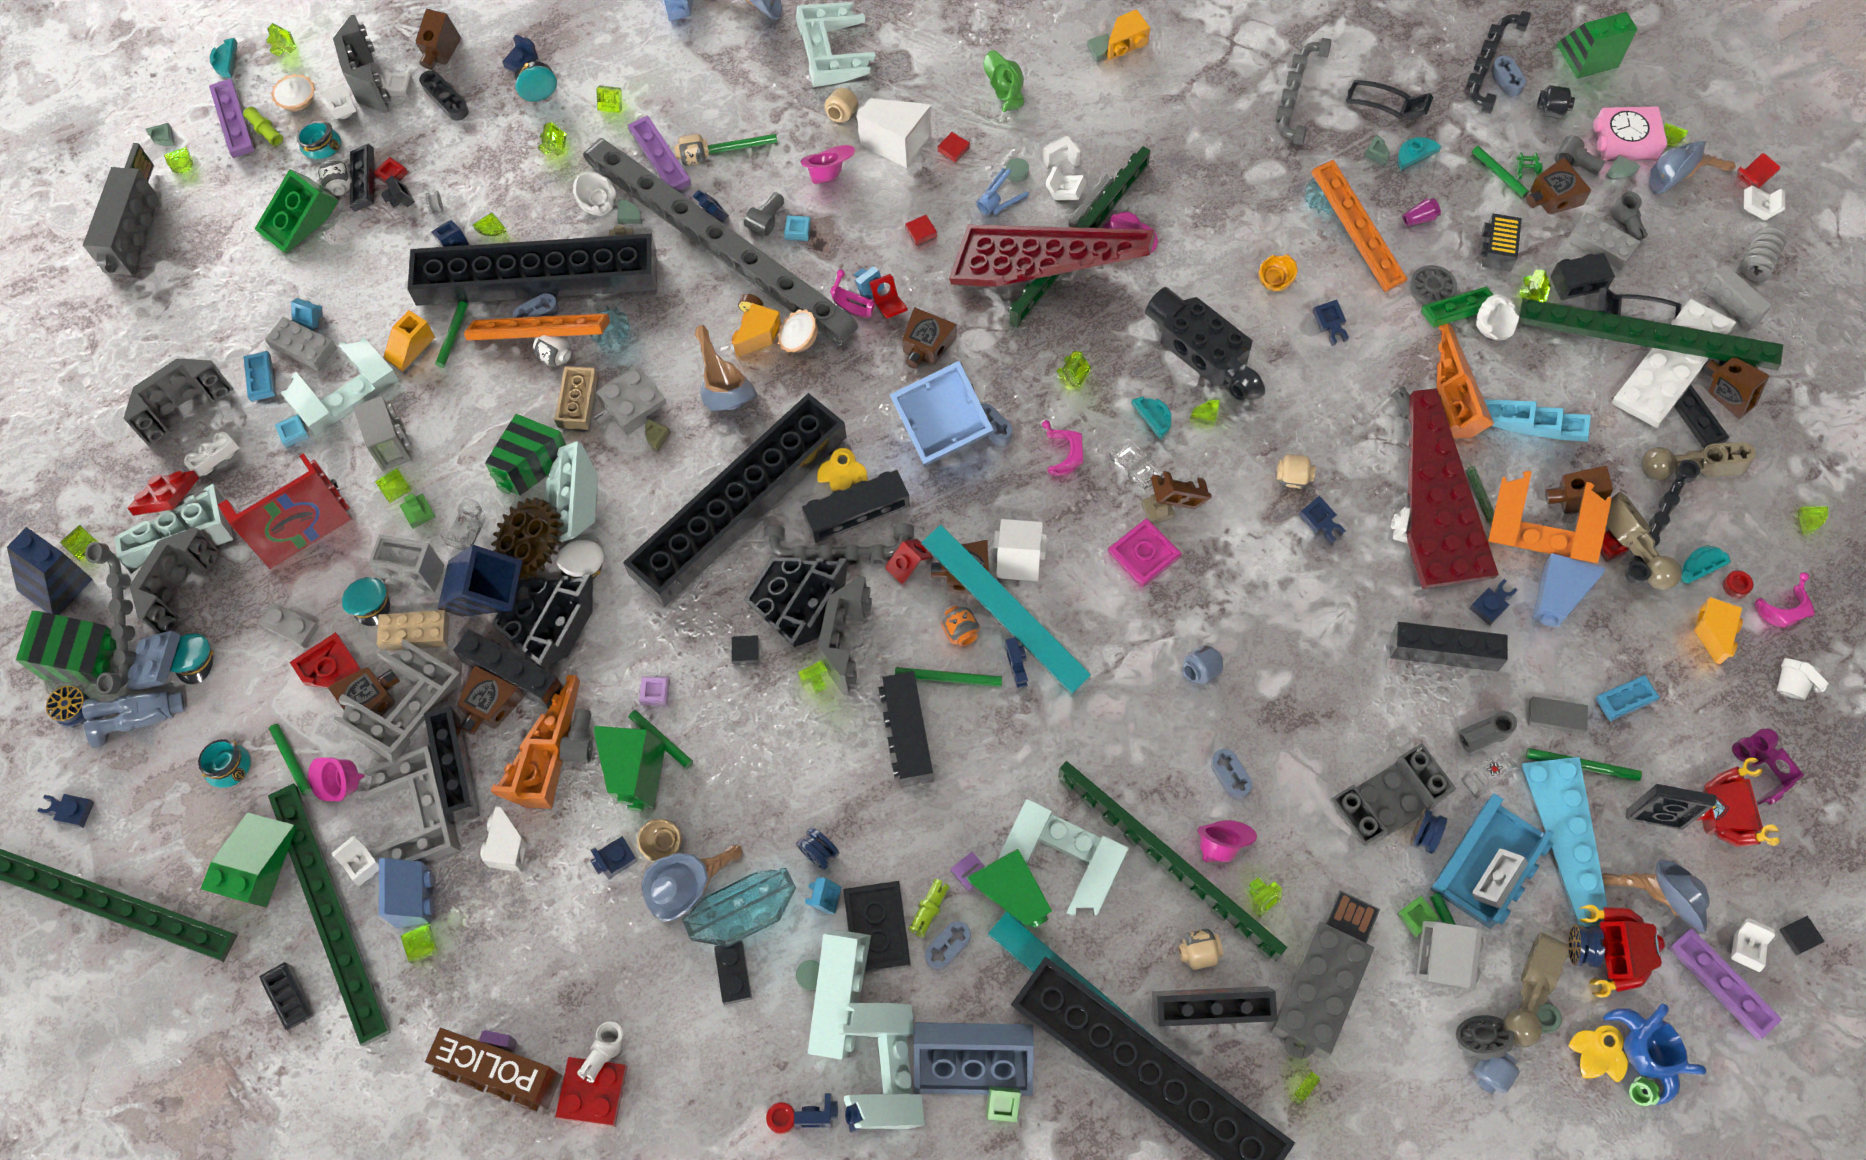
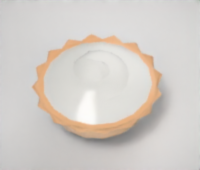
M303 74L285 76L273 86V91L270 93L273 97L272 101L276 103V106H280L288 111L296 112L303 110L313 100L314 82L310 80V77H305Z
M799 309L796 313H791L788 318L784 319V324L780 326V332L777 334L779 338L778 344L781 345L782 350L786 352H802L813 344L817 337L818 326L812 312H808L807 309L803 311Z

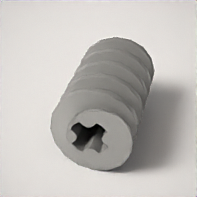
M1775 227L1759 229L1754 234L1747 253L1741 262L1740 270L1742 274L1755 282L1768 280L1787 243V234Z

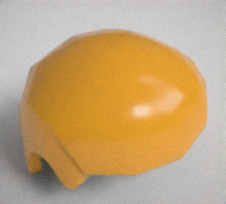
M1288 254L1283 256L1271 255L1260 265L1258 272L1260 283L1273 292L1286 290L1295 281L1298 272L1297 263Z

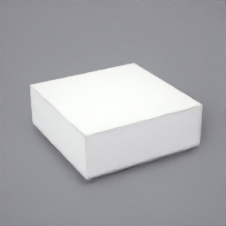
M388 72L384 86L388 96L408 97L413 80L411 74Z

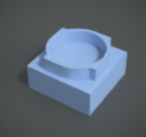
M960 361L890 394L924 466L993 433V428Z

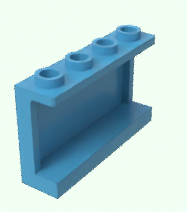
M1495 793L1485 802L1430 890L1436 894L1440 893L1445 900L1489 929L1497 923L1502 925L1511 913L1507 907L1512 900L1517 902L1523 894L1525 888L1521 886L1525 878L1530 880L1539 868V865L1535 862L1540 855L1545 857L1552 847L1553 843L1549 840L1554 833L1549 829L1545 833L1541 832L1501 806L1504 799ZM1503 849L1524 856L1528 861V865L1499 909L1475 900L1471 893L1498 850Z

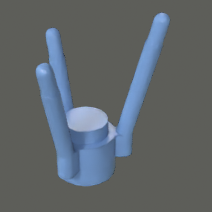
M1002 168L983 195L976 201L977 207L984 214L989 215L993 212L997 215L1001 210L1029 195L1026 191L999 205L1001 198L996 191L1009 176L1011 169H1007L1005 172V168Z

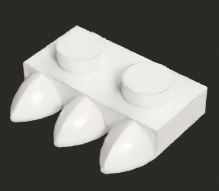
M219 432L215 434L213 443L205 442L200 445L199 453H188L185 456L184 463L190 471L194 470L198 477L205 476L212 472L214 466L233 457L239 446L226 432Z

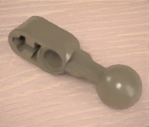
M1746 442L1710 444L1705 449L1688 451L1684 455H1674L1666 448L1656 447L1644 454L1641 467L1645 475L1654 480H1663L1670 477L1683 460L1695 461L1700 467V473L1708 477L1743 475L1748 471L1754 460L1756 451L1751 444Z
M1618 492L1611 499L1606 525L1623 546L1630 548L1634 555L1641 556L1650 569V576L1647 582L1652 587L1659 590H1668L1675 587L1682 576L1681 566L1675 559L1661 556L1654 547L1655 540L1649 534L1651 529L1629 498L1623 493Z
M1539 932L1533 942L1521 975L1523 985L1520 990L1522 997L1520 1007L1507 1013L1503 1019V1032H1508V1029L1513 1031L1515 1038L1514 1046L1522 1048L1536 1044L1541 1037L1542 1025L1536 1015L1539 1006L1546 1003L1548 995L1555 989L1569 951L1568 944L1542 932Z

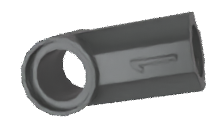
M1498 711L1490 718L1459 730L1460 743L1468 753H1472L1495 742L1505 741L1515 731L1517 719L1509 711ZM1496 722L1504 723L1507 731L1498 729Z

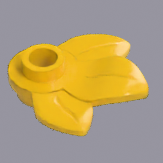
M839 448L832 453L829 461L821 464L817 472V481L819 483L830 482V487L835 492L851 488L852 484L855 485L860 481H868L865 467L856 462L855 455L851 450ZM841 456H845L848 459L845 464L838 462Z
M1602 1025L1595 1031L1582 1030L1572 1037L1568 1046L1572 1050L1582 1053L1580 1072L1583 1078H1596L1605 1072L1615 1082H1620L1624 1078L1628 1068V1059L1622 1051L1624 1045L1623 1035L1617 1028L1610 1025ZM1607 1035L1613 1037L1614 1042L1611 1046L1604 1044L1603 1040Z

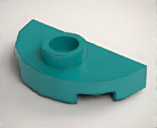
M235 38L223 40L224 44L220 45L217 49L214 47L209 56L213 69L223 77L232 78L238 45Z
M1425 137L1409 139L1402 144L1398 152L1397 164L1403 170L1440 152L1442 146L1436 141Z
M1144 397L1133 399L1131 405L1158 438L1162 440L1167 436L1171 428L1172 417L1168 406L1159 399L1154 400Z
M1709 545L1699 547L1690 554L1684 563L1682 582L1689 584L1731 563L1729 555L1718 547Z

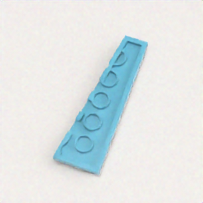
M1580 757L1522 763V770L1545 832L1548 829L1554 832L1549 840L1553 843L1551 851H1553L1578 925H1583L1585 928L1590 926L1600 927V922H1604L1603 919H1598L1596 922L1582 923L1579 920L1590 919L1591 917L1589 910L1579 909L1581 906L1594 905L1598 910L1608 907Z

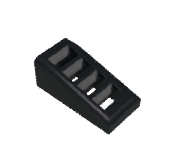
M284 962L259 976L286 1031L314 1016L292 965ZM290 985V990L279 995L278 992ZM296 996V1000L285 1006L283 1005V1002ZM301 1006V1011L288 1017V1012Z

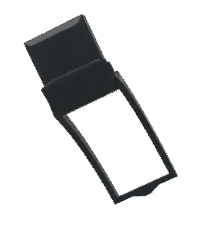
M1354 80L1348 90L1346 102L1347 104L1377 108L1399 119L1409 121L1413 117L1427 115L1434 97L1431 93L1411 97L1405 92L1385 84ZM1356 86L1376 87L1401 96L1405 101L1400 113L1379 103L1351 99Z
M1607 287L1599 289V312L1621 315L1622 299L1648 300L1676 307L1675 318L1681 312L1682 304L1671 300L1645 295H1618Z

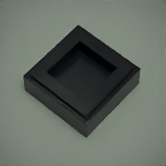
M758 635L733 636L732 664L759 663Z
M1808 916L1779 929L1796 956L1825 942Z

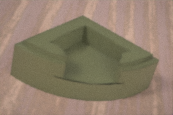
M648 419L645 425L646 439L650 447L658 452L671 434L669 428Z

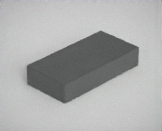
M1534 696L1529 700V726L1585 734L1587 732L1588 705Z

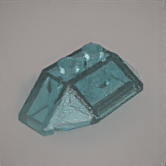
M787 868L757 871L704 897L682 921L691 941L729 947L780 921L796 890V886Z

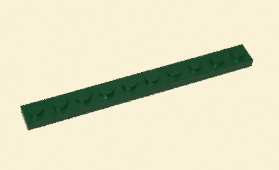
M1142 146L1137 153L1134 152L1131 155L1128 165L1118 171L1115 181L1111 185L1108 184L1105 187L1099 201L1095 200L1086 217L1082 216L1076 225L1077 228H1098L1149 165L1150 149ZM1061 274L1037 278L1032 283H1028L1022 292V296L1018 300H1014L1009 307V324L1018 328Z
M1526 298L1522 299L1518 320L1519 324L1722 361L1738 358L1751 366L1777 371L1781 366L1784 345Z
M1067 760L1059 768V781L1067 790H1074L1081 796V801L1088 808L1098 810L1102 814V819L1109 826H1117L1124 832L1123 836L1129 843L1134 846L1138 844L1146 851L1145 855L1150 861L1164 866L1167 869V874L1175 882L1184 883L1189 888V893L1200 902L1204 900L1210 905L1212 913L1217 918L1230 922L1234 926V931L1244 940L1250 939L1257 945L1256 949L1263 957L1269 960L1272 958L1276 962L1288 948L1285 944Z
M293 783L269 794L268 798L276 820L297 826L288 852L359 1044L364 1047L391 1032L298 786Z
M0 849V881L221 962L225 961L237 938L236 934Z

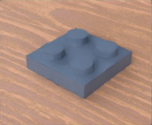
M168 631L142 638L136 646L137 655L134 664L128 671L129 680L126 687L137 691L166 684L181 634Z

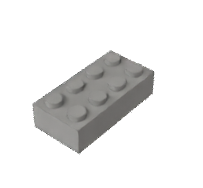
M1588 212L1584 214L1567 240L1593 255L1604 253L1609 264L1619 270H1622L1641 242Z
M1726 264L1714 272L1703 289L1747 330L1759 324L1772 307L1766 299Z
M285 317L280 319L265 338L270 348L317 371H320L337 349L331 339Z

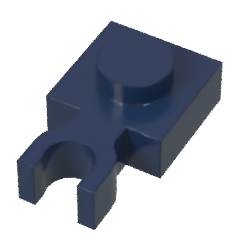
M698 190L693 195V198L699 202L703 210L721 222H724L729 217L718 201L707 193Z
M1337 299L1313 308L1312 311L1321 332L1329 330V340L1332 346H1335L1337 343L1335 335H1340L1343 342L1349 339L1346 330L1341 327L1346 323V319Z
M1320 495L1298 514L1315 533L1322 529L1325 533V538L1330 544L1336 540L1332 535V530L1337 531L1340 536L1346 532L1340 524L1332 521L1337 514Z
M1505 579L1499 583L1495 592L1488 588L1469 608L1490 626L1509 607L1510 604L1505 600L1511 599L1518 590L1514 588L1511 592H1505L1502 588L1507 582Z
M1016 637L1006 639L1005 651L1017 689L1028 687V678L1023 666V661L1027 660L1023 645L1018 646Z
M44 794L43 799L51 802V806L47 809L38 808L37 812L47 816L55 815L53 820L58 823L84 828L94 802L90 799L64 794L62 800L59 801L53 796Z

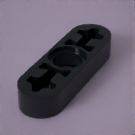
M428 70L421 74L419 81L423 90L452 120L459 121L467 117L469 110L465 100L439 73ZM430 81L435 82L436 86L434 87ZM441 93H450L446 98H438ZM453 103H454V105L458 108V110L455 109V108L453 109V107H452V104H453Z

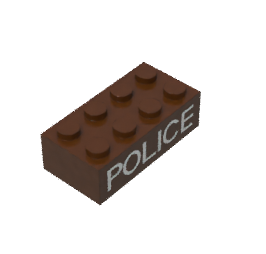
M441 1027L425 1060V1063L433 1067L432 1073L446 1080L457 1083L458 1078H460V1083L479 1092H484L486 1087L487 1093L507 1102H510L512 1097H514L513 1102L535 1112L538 1111L539 1107L549 1109L562 1078V1075L550 1066Z

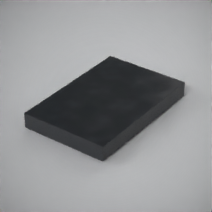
M1656 784L1627 808L1626 818L1628 820L1683 830L1716 805V795Z
M893 881L843 889L848 932L871 935L864 974L911 967L900 882Z

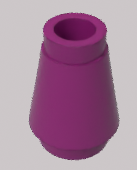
M1426 198L1402 214L1403 222L1407 227L1435 221L1441 215L1440 206L1435 198Z

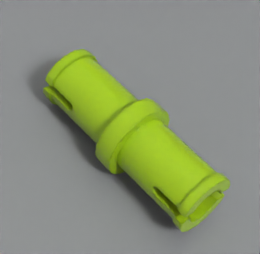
M253 106L245 109L243 112L244 118L254 126V130L259 135H263L274 147L282 143L283 136L273 127L272 122L268 118L263 117Z
M934 879L925 899L920 900L918 904L919 910L911 926L908 928L911 933L917 931L915 935L918 937H925L934 916L936 917L940 913L939 907L947 891L950 889L947 883H944L943 886L941 885L942 880Z

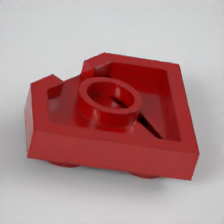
M336 632L289 662L306 686L327 688L361 670Z

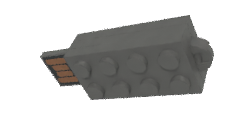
M133 143L124 168L111 167L82 245L104 273L133 274L134 268L139 261L138 257L141 248L145 244L148 228L152 224L155 208L159 204L158 195L148 183L154 164L139 143Z
M1341 890L1337 894L1326 923L1320 921L1314 928L1277 1015V1021L1274 1022L1270 1034L1285 1040L1284 1045L1287 1053L1301 1060L1308 1058L1312 1054L1326 1060L1332 1054L1375 948L1367 944L1380 909Z

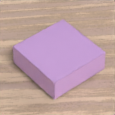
M642 677L640 705L667 706L669 678Z

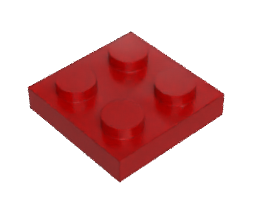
M194 470L187 472L177 471L164 476L161 474L155 475L147 481V486L134 496V501L127 509L133 516L173 510L199 480V477Z
M568 1057L555 1117L563 1120L616 1127L628 1066L605 1062L595 1081L590 1083L587 1081L588 1076L582 1079L577 1074L586 1059Z

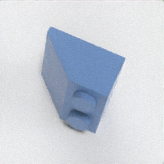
M380 858L379 916L395 928L430 924V915L434 914V901L430 897V887L434 885L432 870L419 861Z

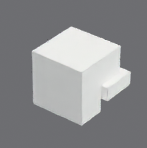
M1001 519L1000 531H995L993 556H997L996 578L1038 581L1040 559L1045 560L1047 535L1042 534L1043 522Z

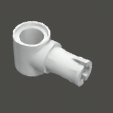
M608 1021L598 1027L596 1040L590 1048L591 1053L577 1072L582 1079L588 1076L587 1081L593 1083L604 1063L610 1061L611 1058L621 1052L623 1030L618 1023ZM611 1036L614 1037L616 1041L613 1043H606L602 1039Z

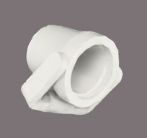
M1787 658L1783 660L1777 688L1778 693L1805 701L1809 692L1821 693L1827 689L1828 682L1820 675L1821 670L1807 662L1804 663Z

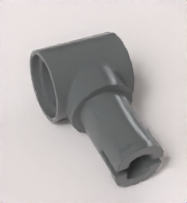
M1573 135L1567 136L1554 157L1556 162L1565 158L1571 166L1579 165L1596 175L1599 174L1606 162L1587 152L1588 149L1584 148L1583 140Z
M1629 191L1625 192L1611 207V215L1615 220L1625 224L1630 235L1640 241L1648 236L1640 218L1642 215L1639 208L1642 205V200L1637 193Z
M773 192L764 205L759 206L758 209L750 208L745 216L744 226L764 236H768L775 225V213L784 204L783 196Z
M575 710L572 731H569L568 737L564 736L560 743L561 761L585 763L591 761L593 742L588 734L591 712L589 710Z

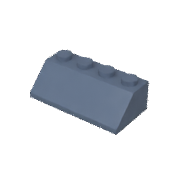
M915 1022L914 1094L989 1095L990 1086L1019 1089L1021 1095L1033 1096V1024Z

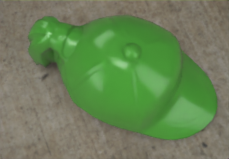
M995 50L989 51L984 58L983 67L990 79L991 86L995 89L997 98L1005 101L1002 105V111L1006 112L1007 110L1021 108L1025 101L1021 93L1024 76L1020 66L1015 61L1006 60Z

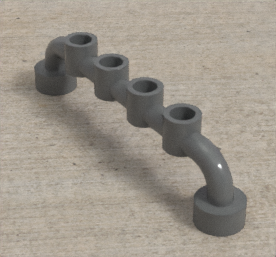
M1322 38L1321 42L1308 43L1302 48L1300 54L1293 55L1291 68H1295V71L1288 72L1286 85H1290V88L1283 89L1281 102L1285 103L1284 107L1278 106L1276 120L1280 121L1279 129L1281 133L1288 138L1294 139L1293 144L1303 146L1306 136V126L1297 125L1296 130L1289 127V122L1291 121L1293 107L1302 83L1303 73L1307 66L1308 56L1311 52L1318 51L1319 57L1328 58L1332 39Z
M901 523L893 527V537L898 540V543L894 546L875 544L870 547H859L858 545L833 547L822 545L818 548H808L799 545L792 548H784L780 542L785 540V528L776 525L764 528V540L770 543V548L779 557L801 558L802 561H808V558H824L825 561H834V558H844L848 560L850 565L860 563V557H870L871 563L883 564L886 562V557L894 555L903 541L914 538V526Z
M91 542L85 551L86 559L90 563L96 564L107 562L110 568V574L107 576L106 583L111 588L112 600L109 602L108 608L110 613L114 614V626L111 629V637L116 640L117 651L113 655V662L118 666V674H100L96 681V687L101 694L113 695L127 684L129 680L128 671L134 664L137 655L134 651H128V641L134 638L135 629L131 625H126L125 615H129L132 612L133 604L130 600L124 599L123 590L130 586L131 579L129 575L122 574L120 561L110 551L107 544Z

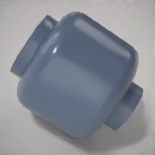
M1202 645L1184 657L1183 673L1190 682L1205 685L1222 673V655L1214 648Z
M1508 1053L1498 1059L1492 1057L1489 1058L1490 1060H1478L1473 1069L1475 1076L1479 1078L1477 1085L1491 1095L1495 1091L1503 1094L1507 1093L1519 1076L1520 1071L1516 1066L1518 1061Z

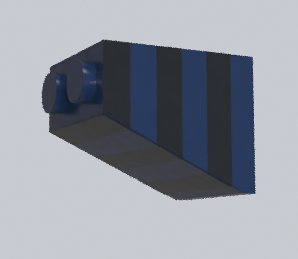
M27 527L7 546L17 591L47 613L60 615L93 580L62 551Z
M471 545L448 560L438 609L461 617L511 611L513 609L522 560Z

